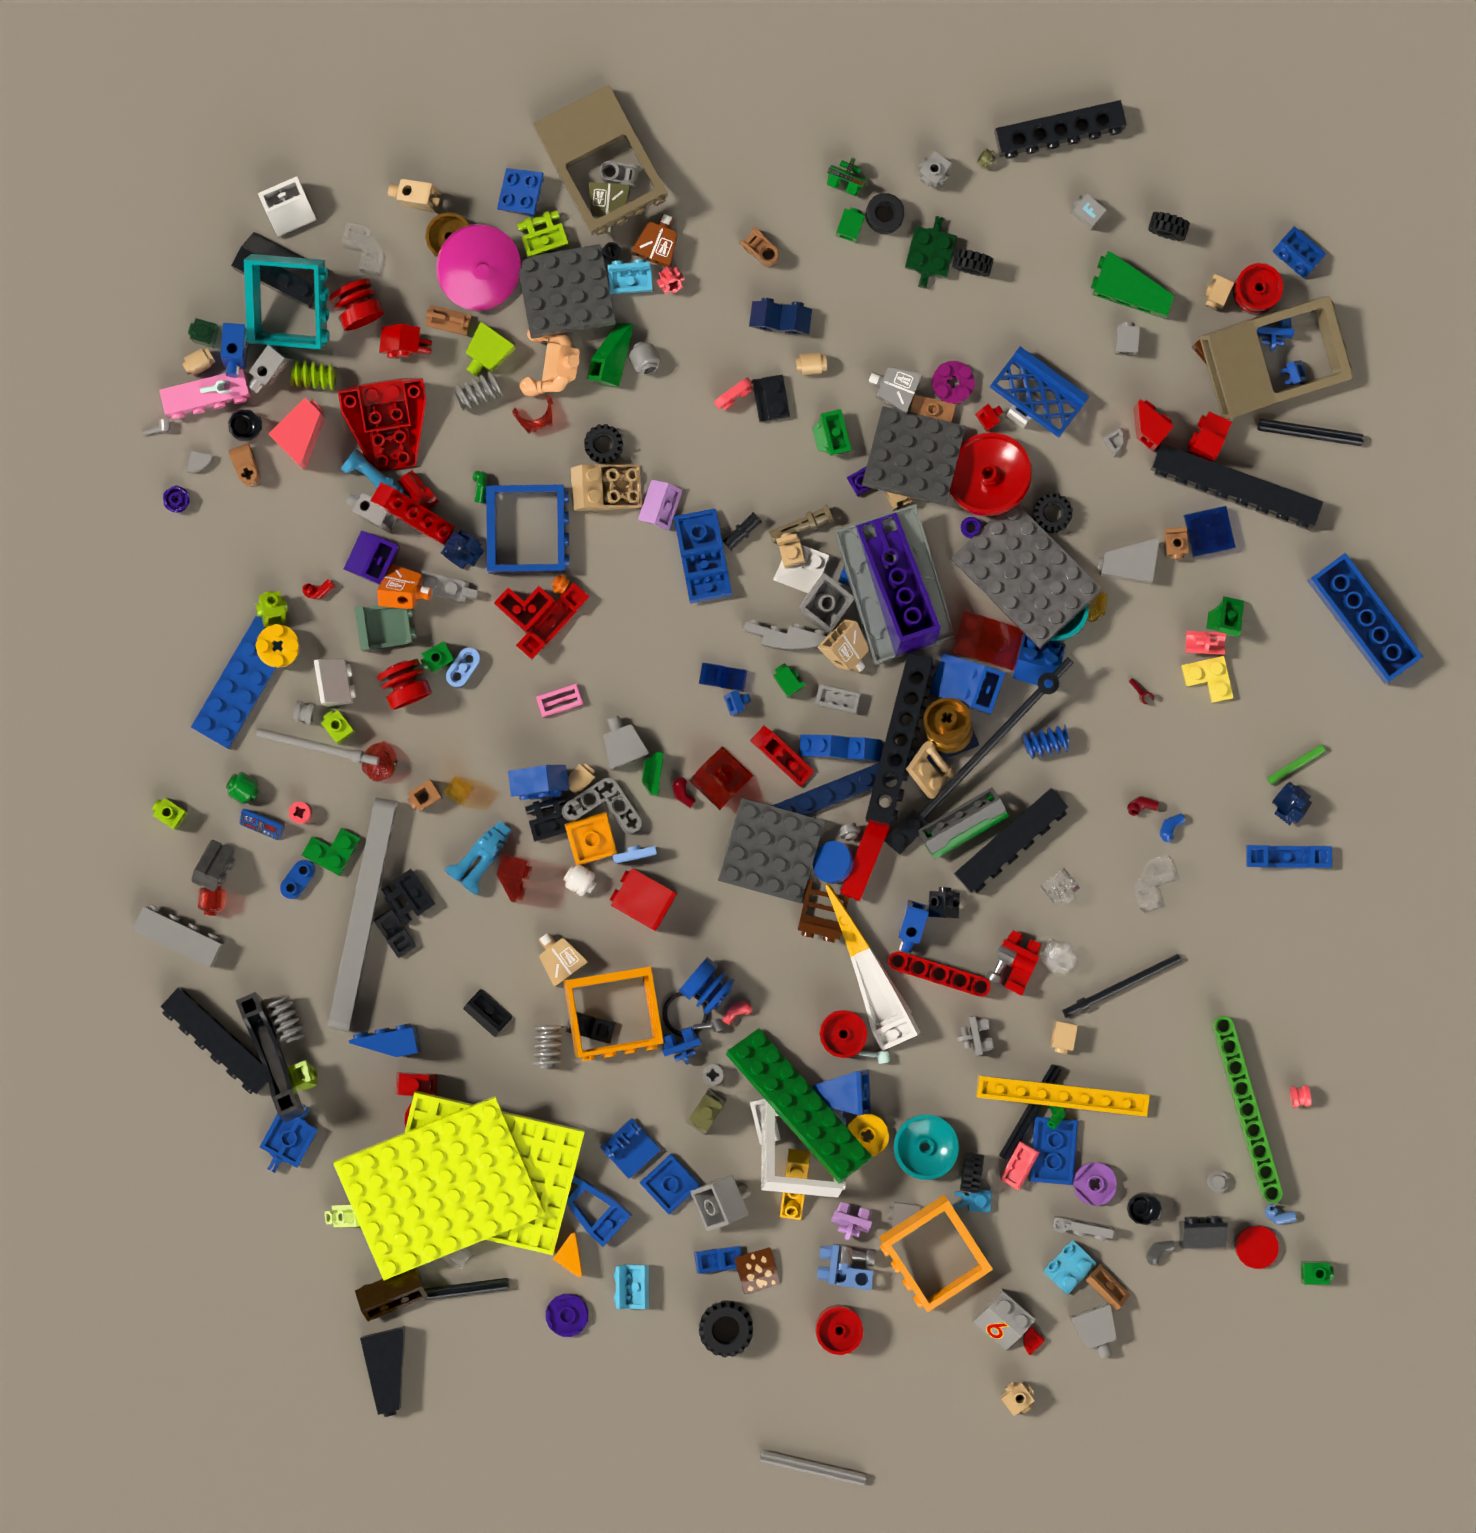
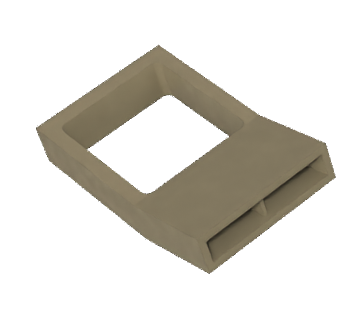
M609 84L533 123L536 133L592 236L595 234L597 236L602 235L609 230L608 227L614 224L619 226L628 220L627 217L633 214L635 216L641 215L647 210V207L653 204L658 206L666 201L665 198L668 197V192ZM621 140H627L654 189L620 208L595 219L592 217L567 169Z
M1330 296L1318 297L1199 336L1222 418H1234L1286 399L1353 379L1352 366L1348 362L1346 355L1347 348L1342 341L1340 333L1341 326L1336 319L1335 305ZM1314 310L1330 363L1331 373L1274 392L1258 339L1257 329L1261 326Z

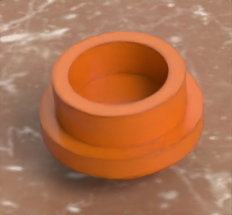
M564 573L561 576L557 575L552 581L553 593L562 594L567 588L570 580L566 578Z

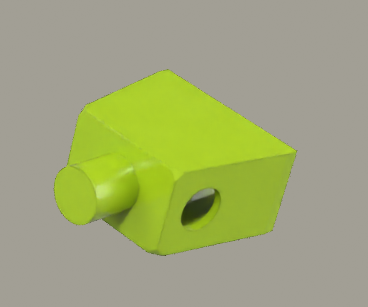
M481 322L466 350V355L472 359L466 371L477 377L482 368L492 373L516 348L508 340Z

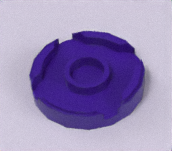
M563 1293L556 1296L546 1309L548 1327L562 1337H572L579 1334L585 1328L589 1319V1310L586 1303L579 1296L572 1293Z

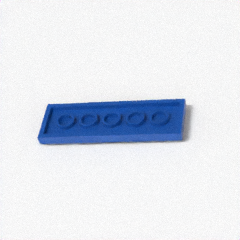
M255 616L191 726L194 730L227 749L232 745L277 668L265 664L257 654L255 646L257 638L262 630L266 628L263 625L262 619ZM275 641L273 643V651H282L283 648L281 645L283 644V642Z

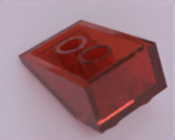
M963 611L951 655L1014 671L1023 632L1016 626Z

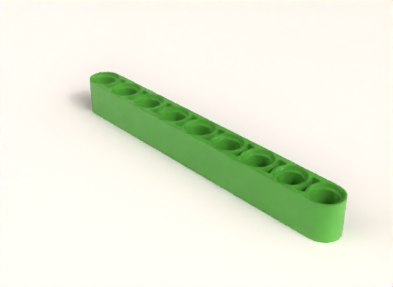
M1218 1016L1213 1020L1212 1029L1261 1197L1265 1201L1277 1203L1282 1198V1188L1235 1026L1229 1017ZM1224 1019L1228 1023V1029L1221 1032L1218 1029V1022ZM1228 1040L1234 1043V1050L1230 1053L1224 1050V1043ZM1234 1061L1240 1064V1070L1237 1073L1230 1071V1064ZM1240 1082L1246 1085V1091L1243 1094H1238L1236 1091V1085ZM1246 1103H1250L1252 1106V1112L1249 1115H1244L1242 1112V1107ZM1252 1124L1258 1126L1259 1131L1255 1136H1250L1248 1133V1128ZM1258 1145H1262L1265 1150L1261 1157H1257L1254 1154V1149ZM1264 1166H1268L1271 1171L1270 1175L1266 1178L1260 1175V1170ZM1270 1187H1274L1277 1191L1276 1196L1272 1199H1269L1266 1195V1191Z

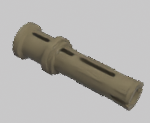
M824 505L823 509L813 513L807 512L806 517L769 531L773 544L777 542V538H781L782 534L789 532L798 534L810 528L817 530L818 526L828 522L834 523L828 505Z

